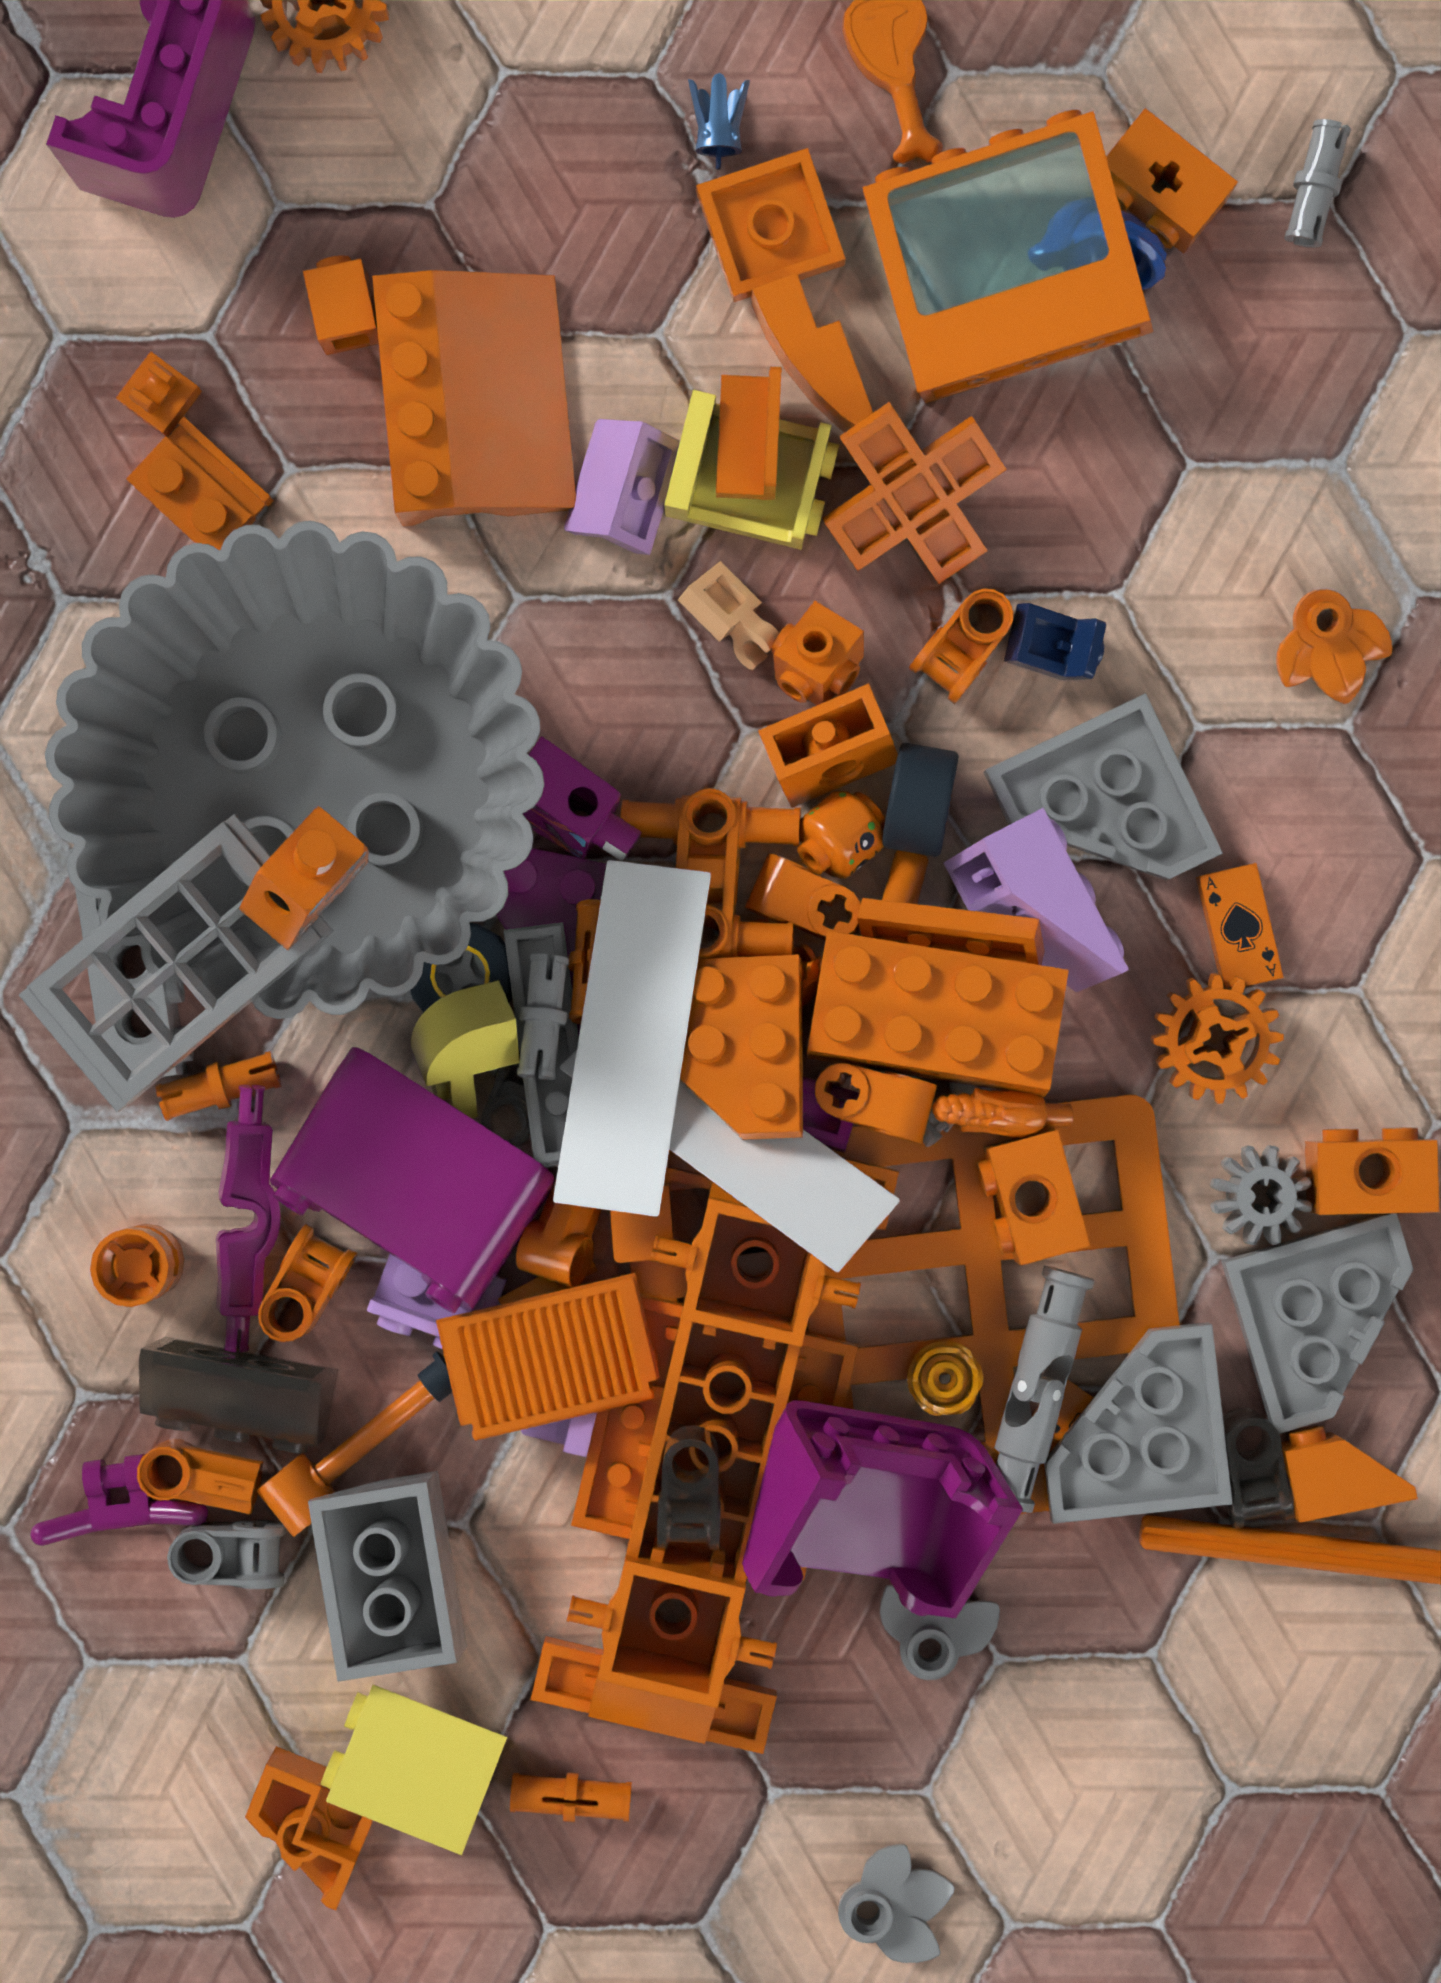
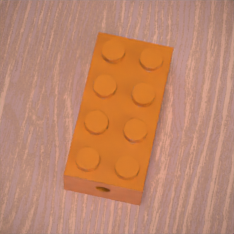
M827 931L807 1049L808 1059L845 1063L863 1068L996 1090L1022 1091L1045 1097L1051 1088L1069 970Z

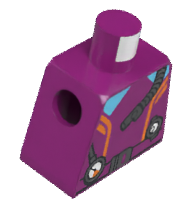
M541 736L529 753V756L537 761L544 778L541 798L533 808L523 813L530 823L531 829L578 858L585 859L594 844L623 862L637 843L642 832L615 815L621 794L613 786ZM583 810L586 813H588L589 816L581 817L574 814L572 811Z

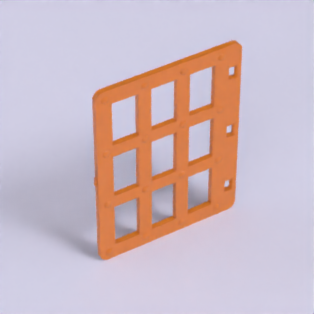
M1120 1095L1059 1102L1057 1104H1070L1072 1106V1125L1070 1128L1044 1127L1042 1130L1049 1128L1058 1129L1063 1146L1113 1140L1121 1210L1082 1214L1090 1247L1072 1252L1125 1246L1133 1315L1079 1321L1077 1325L1082 1329L1074 1360L1127 1354L1132 1351L1148 1329L1180 1325L1154 1110L1147 1100L1137 1095ZM956 1123L948 1132L942 1130L940 1134L943 1137L930 1147H926L923 1141L922 1144L871 1131L869 1127L853 1126L845 1153L831 1149L843 1158L882 1167L952 1159L960 1228L867 1239L839 1272H835L824 1264L825 1275L845 1279L964 1265L972 1334L858 1347L844 1408L854 1409L851 1385L907 1379L911 1362L922 1348L934 1342L951 1341L959 1343L971 1351L983 1372V1384L979 1390L985 1440L978 1441L986 1448L996 1464L999 1452L994 1447L1014 1379L1013 1367L1018 1366V1358L1026 1328L1010 1330L1008 1328L1001 1260L1014 1258L1012 1253L1005 1255L1001 1253L993 1225V1220H996L993 1196L986 1197L977 1163L986 1160L983 1150L984 1146L1017 1137L985 1132H961L960 1125ZM664 1180V1183H670L671 1191L700 1188ZM768 1251L742 1253L739 1255L737 1262L743 1273L751 1277H759L770 1270L773 1259ZM650 1260L630 1262L631 1273L636 1272L641 1294L678 1302L677 1298L686 1296V1268L656 1261L651 1262ZM819 1300L818 1305L808 1319L809 1333L846 1341L842 1305ZM1067 1431L1054 1433L1049 1453ZM1044 1464L1039 1465L1031 1499L1035 1503L1032 1513L1049 1511Z

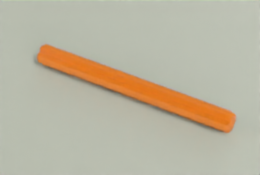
M1150 1515L1144 1516L1140 1524L1139 1543L1146 1550L1441 1585V1550Z

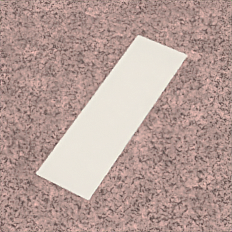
M613 860L607 861L553 1197L555 1203L659 1216L711 874L709 872Z
M577 1050L560 1066V1069L571 1078H573ZM679 1081L669 1150L835 1272H839L900 1202L899 1198L805 1130H803V1138L742 1140L715 1112Z

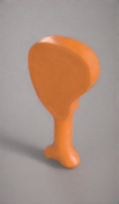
M854 0L843 15V36L850 56L862 74L873 84L892 95L902 130L901 143L893 154V160L902 165L915 158L932 163L931 159L942 152L943 145L942 142L929 134L924 126L915 92L916 72L913 63V56L926 34L928 23L926 8L922 0Z

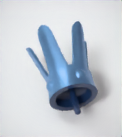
M718 73L712 78L711 97H709L706 90H698L694 80L688 79L698 124L695 152L703 156L716 157V169L720 170L721 157L735 156L742 152L739 127L750 80H745L740 90H733L729 94L727 101L726 78Z

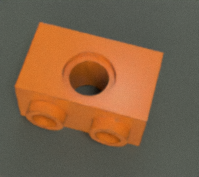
M869 683L758 730L777 779L791 808L896 764L898 753Z
M1382 1128V1139L1359 1140V1129H1323V1141H1305L1306 1177H1309L1312 1182V1186L1306 1190V1200L1313 1204L1310 1213L1340 1215L1439 1212L1437 1140L1418 1138V1128ZM1375 1154L1382 1161L1383 1175L1378 1183L1367 1187L1360 1179L1359 1166L1365 1157Z
M1049 1128L1039 1131L1038 1134L1033 1136L1017 1137L983 1147L986 1160L978 1162L977 1168L986 1197L996 1195L1002 1218L993 1220V1225L1002 1255L1012 1253L1014 1261L1022 1266L1090 1247L1058 1129ZM1028 1181L1039 1182L1044 1188L1046 1196L1042 1208L1033 1214L1021 1213L1015 1204L1016 1191L1023 1183Z

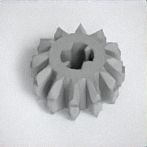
M1267 1145L1262 1152L1261 1159H1259L1258 1153L1253 1146L1242 1147L1241 1158L1244 1167L1232 1158L1225 1157L1221 1161V1165L1231 1175L1230 1180L1212 1178L1210 1182L1211 1188L1226 1192V1198L1211 1203L1212 1212L1219 1214L1232 1211L1224 1221L1222 1229L1226 1233L1233 1234L1244 1226L1243 1241L1250 1245H1256L1262 1230L1268 1243L1272 1245L1281 1243L1282 1235L1279 1224L1281 1223L1284 1228L1293 1233H1298L1302 1226L1291 1215L1294 1209L1303 1212H1310L1312 1210L1313 1204L1311 1202L1297 1198V1192L1307 1190L1312 1186L1311 1179L1309 1177L1291 1179V1176L1298 1169L1300 1161L1296 1157L1289 1156L1279 1163L1280 1153L1279 1148L1276 1146ZM1255 1183L1265 1186L1268 1183L1271 1185L1266 1192L1267 1197L1271 1200L1267 1207L1255 1204L1254 1208L1251 1204L1254 1202L1256 1195L1251 1188Z

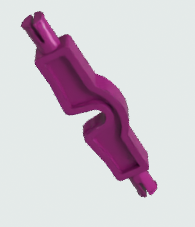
M249 1085L239 1086L238 1121H230L227 1124L225 1159L218 1191L219 1200L223 1206L247 1209L254 1212V1219L249 1226L221 1230L215 1239L218 1270L216 1307L221 1315L227 1316L224 1350L229 1352H237V1348L240 1352L249 1351L250 1316H258L263 1297L265 1258L273 1249L280 1229V1206L278 1200L273 1196L275 1191L269 1184L273 1130L268 1123L262 1122L265 1087L260 1085H252V1088Z

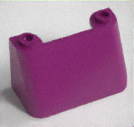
M352 1047L337 1067L270 1178L272 1186L277 1188L273 1195L274 1198L290 1210L302 1216L308 1208L316 1212L323 1210L421 1273L422 1279L429 1285L425 1295L443 1309L455 1314L459 1307L467 1312L474 1310L519 1242L525 1228L534 1219L548 1198L554 1182V1176L534 1158L367 1051Z
M793 1400L787 1403L774 1428L742 1565L754 1592L771 1597L790 1596L795 1593L803 1579L801 1567L887 1578L898 1593L901 1604L910 1612L919 1616L932 1615L957 1618L1020 1516L1023 1508L986 1448L975 1437L962 1429L925 1421Z

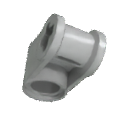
M274 1520L205 1521L198 1526L188 1525L169 1547L167 1555L169 1569L175 1578L191 1585H231L245 1589L281 1587L284 1585L285 1576L279 1572L280 1537L286 1534V1528L280 1521ZM191 1539H199L209 1544L213 1552L212 1563L205 1566L191 1563L185 1556V1542ZM258 1544H259V1546H260V1548H259V1565H258V1563H257V1558H258Z

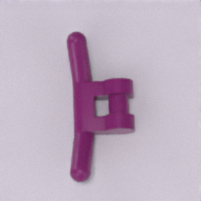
M145 1454L125 1456L124 1463L106 1465L103 1459L86 1461L82 1466V1481L89 1509L39 1522L32 1527L30 1537L36 1545L45 1546L91 1532L142 1525L198 1526L206 1521L208 1509L205 1505L199 1503L153 1500V1498L147 1496L140 1488L137 1480V1467ZM126 1486L129 1492L130 1503L112 1505L110 1488Z

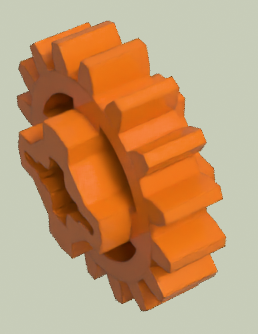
M260 0L263 7L269 9L262 13L260 17L266 31H274L271 40L277 51L280 52L290 47L289 56L292 63L297 67L306 60L307 56L311 57L316 73H323L326 61L332 59L335 60L340 71L347 70L346 56L352 52L359 59L366 60L368 56L363 43L367 39L372 42L381 43L383 36L380 27L375 21H387L390 15L386 3L380 0H363L362 9L356 7L354 0H334L335 5L332 7L328 5L330 0ZM287 1L293 4L295 10L299 11L295 17L297 23L295 29L287 19ZM319 4L321 6L318 11H315L313 5Z
M1210 973L1208 987L1202 988L1193 978L1187 979L1186 984L1189 994L1182 998L1170 991L1166 996L1174 1006L1170 1014L1166 1012L1155 1013L1154 1018L1166 1026L1165 1033L1151 1036V1043L1166 1048V1053L1160 1055L1155 1062L1160 1069L1175 1067L1176 1070L1169 1079V1082L1175 1088L1190 1081L1189 1096L1195 1100H1199L1205 1090L1210 1089L1213 1101L1217 1104H1223L1226 1097V1089L1231 1088L1241 1099L1248 1097L1245 1082L1252 1079L1263 1086L1268 1082L1264 1073L1260 1070L1264 1063L1279 1065L1281 1059L1269 1051L1270 1044L1284 1041V1034L1269 1029L1268 1024L1280 1015L1274 1008L1260 1010L1259 1005L1266 996L1262 990L1257 988L1246 996L1243 995L1245 980L1237 976L1233 978L1228 988L1223 987L1221 975L1217 973ZM1213 999L1234 1001L1242 1006L1246 1012L1242 1014L1237 1013L1230 1017L1221 1014ZM1191 1011L1194 1020L1188 1036L1178 1040L1181 1023ZM1213 1025L1218 1026L1224 1031H1230V1034L1223 1038L1225 1048L1220 1052L1210 1045L1204 1046L1203 1042L1211 1038L1209 1028ZM1255 1038L1253 1052L1243 1065L1240 1057L1246 1042ZM1205 1060L1215 1065L1221 1077H1209L1198 1074L1187 1065Z

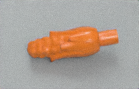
M975 1087L972 1094L962 1093L959 1095L939 1096L932 1105V1112L938 1121L948 1124L957 1123L960 1125L961 1132H985L1009 1137H1028L1038 1134L1044 1127L1070 1128L1073 1122V1108L1070 1104L1045 1103L1044 1098L1039 1095L1015 1090L989 1091Z

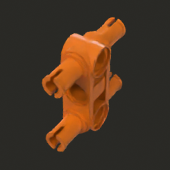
M712 788L699 790L692 795H682L681 798H676L675 803L622 801L620 818L642 832L640 837L673 839L674 845H677L676 868L709 872L711 874L703 927L713 928L719 933V936L713 945L699 950L698 959L793 955V922H788L787 924L742 922L740 915H736L741 848H746L747 842L793 844V846H799L801 808L748 807V801H742L740 797H729L724 792ZM706 814H720L726 819L725 825L716 832L706 833L696 828L697 821Z

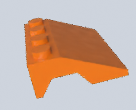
M427 270L372 276L394 511L402 526H415L431 518L487 513L509 517L569 511V509L574 508L576 488L555 275Z

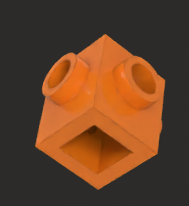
M814 600L796 625L789 623L781 630L772 646L775 680H777L778 686L792 699L800 703H806L809 700L815 705L831 700L835 694L840 696L847 693L857 679L860 671L858 664L864 657V630Z

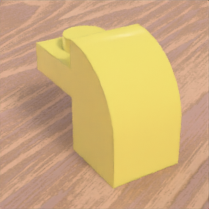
M499 980L462 989L439 999L421 1015L411 1036V1048L426 1086H431L434 1095L444 1101L446 1100L448 1104L472 1119L478 1117L473 1075L520 1063L516 1018Z

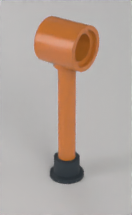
M436 1351L432 1355L435 1361L417 1374L420 1380L319 1463L315 1465L302 1452L256 1490L292 1537H295L311 1524L308 1505L310 1499L335 1493L331 1485L335 1479L431 1401L436 1399L438 1402H441L452 1393L445 1358L440 1352Z

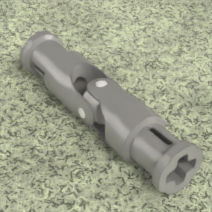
M1044 1266L1042 1271L1046 1281L1037 1314H1032L1029 1317L1018 1358L1017 1371L1012 1382L994 1447L999 1452L996 1466L1022 1506V1512L1032 1513L1035 1503L1031 1499L1039 1465L1045 1464L1048 1459L1064 1398L1065 1386L1071 1373L1082 1329L1077 1325L1086 1290L1093 1289L1095 1281L1092 1278L1050 1266ZM1030 1401L1040 1403L1037 1412L1033 1415V1417L1030 1409Z

